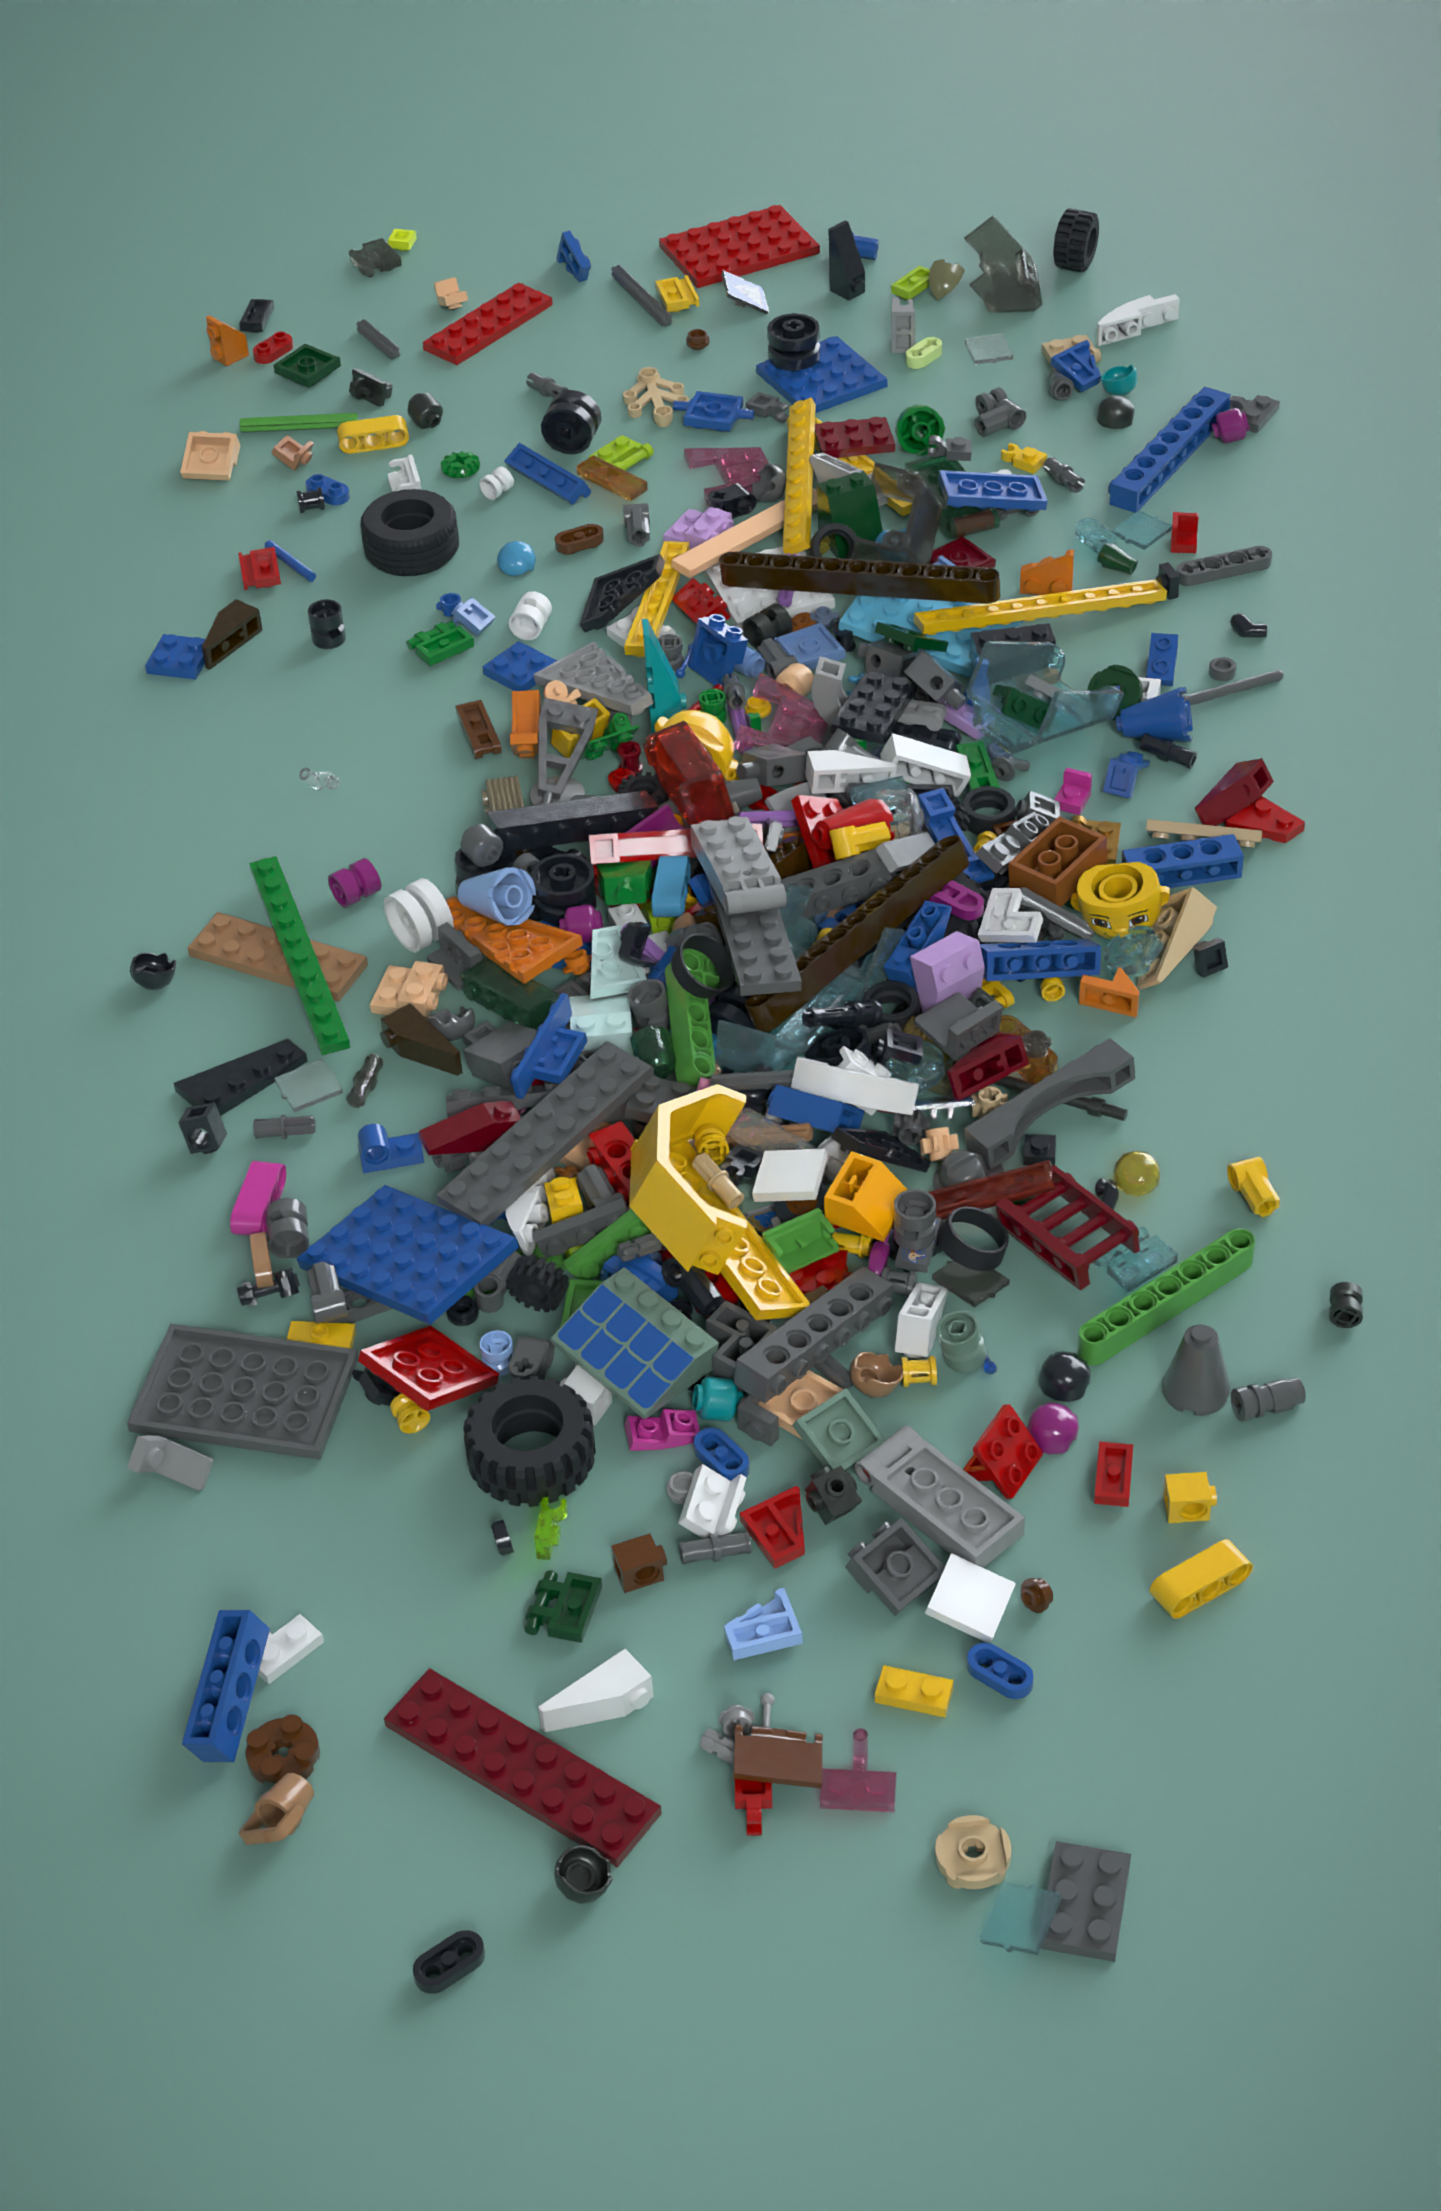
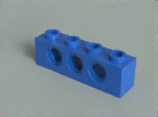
M1234 834L1122 850V863L1141 862L1151 866L1158 875L1160 886L1176 888L1242 878L1244 855Z
M1090 939L1037 941L1036 943L980 944L985 966L983 979L986 981L1100 975L1101 945Z
M219 1610L182 1741V1745L202 1762H235L270 1628L251 1610Z

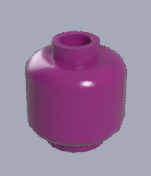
M1238 408L1218 413L1216 415L1217 423L1212 424L1215 438L1220 437L1225 444L1244 439L1247 435L1246 432L1250 431L1246 413H1241Z
M589 904L569 907L565 910L564 918L559 919L560 929L581 935L582 943L592 942V931L603 928L601 911H596L594 906Z

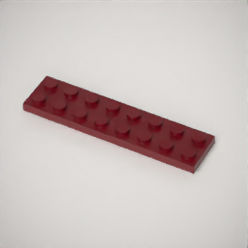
M430 1668L384 1717L385 1727L579 1845L596 1849L603 1857L610 1861V1864L617 1868L662 1814L661 1805Z

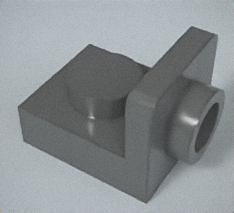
M1029 791L1024 800L1020 799L1015 807V815L1017 820H1020L1035 812L1045 817L1050 825L1060 816V802Z

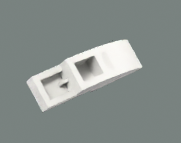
M1174 294L1154 300L1148 295L1114 309L1097 323L1096 344L1101 346L1139 336L1143 328L1177 320L1179 317L1180 298Z
M553 1168L505 1210L512 1233L516 1237L521 1251L527 1256L532 1255L536 1246L533 1232L544 1228L549 1218L548 1208L544 1204L546 1202L544 1183L555 1179Z

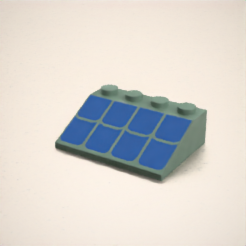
M625 1267L603 1281L551 1337V1343L644 1420L713 1370V1355L718 1351L719 1344L718 1341Z

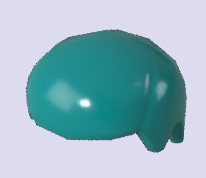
M1130 364L1128 367L1114 366L1106 370L1101 375L1103 388L1112 395H1126L1132 392L1138 382L1137 369Z

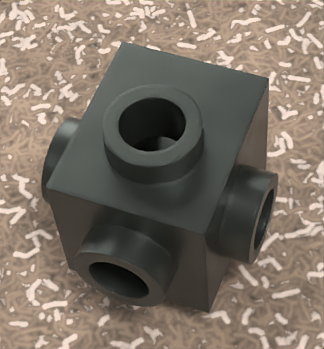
M841 1465L833 1470H830L828 1466L818 1470L810 1476L812 1481L804 1489L807 1493L806 1501L813 1512H818L825 1525L853 1511L862 1502L857 1493V1484L853 1476L849 1472H845Z

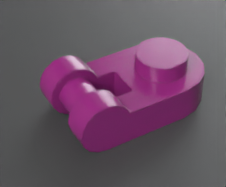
M949 881L943 886L942 892L937 891L930 897V902L951 906V914L964 920L977 919L984 911L983 897L955 881Z

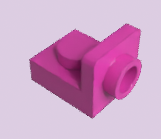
M1072 768L1065 769L1063 785L1054 799L1060 802V811L1076 815L1081 814L1091 796L1092 774Z

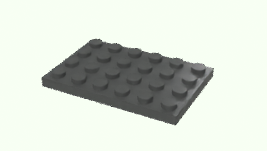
M170 1323L128 1419V1430L134 1433L159 1435L161 1437L321 1460L351 1381L352 1371L356 1368L359 1359L358 1350Z

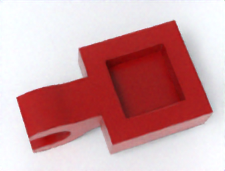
M734 1779L735 1809H746L747 1836H761V1809H772V1783Z

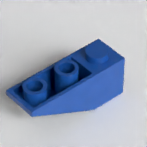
M925 900L883 967L889 981L906 983L913 987L918 994L910 956L943 939L952 910L951 906Z

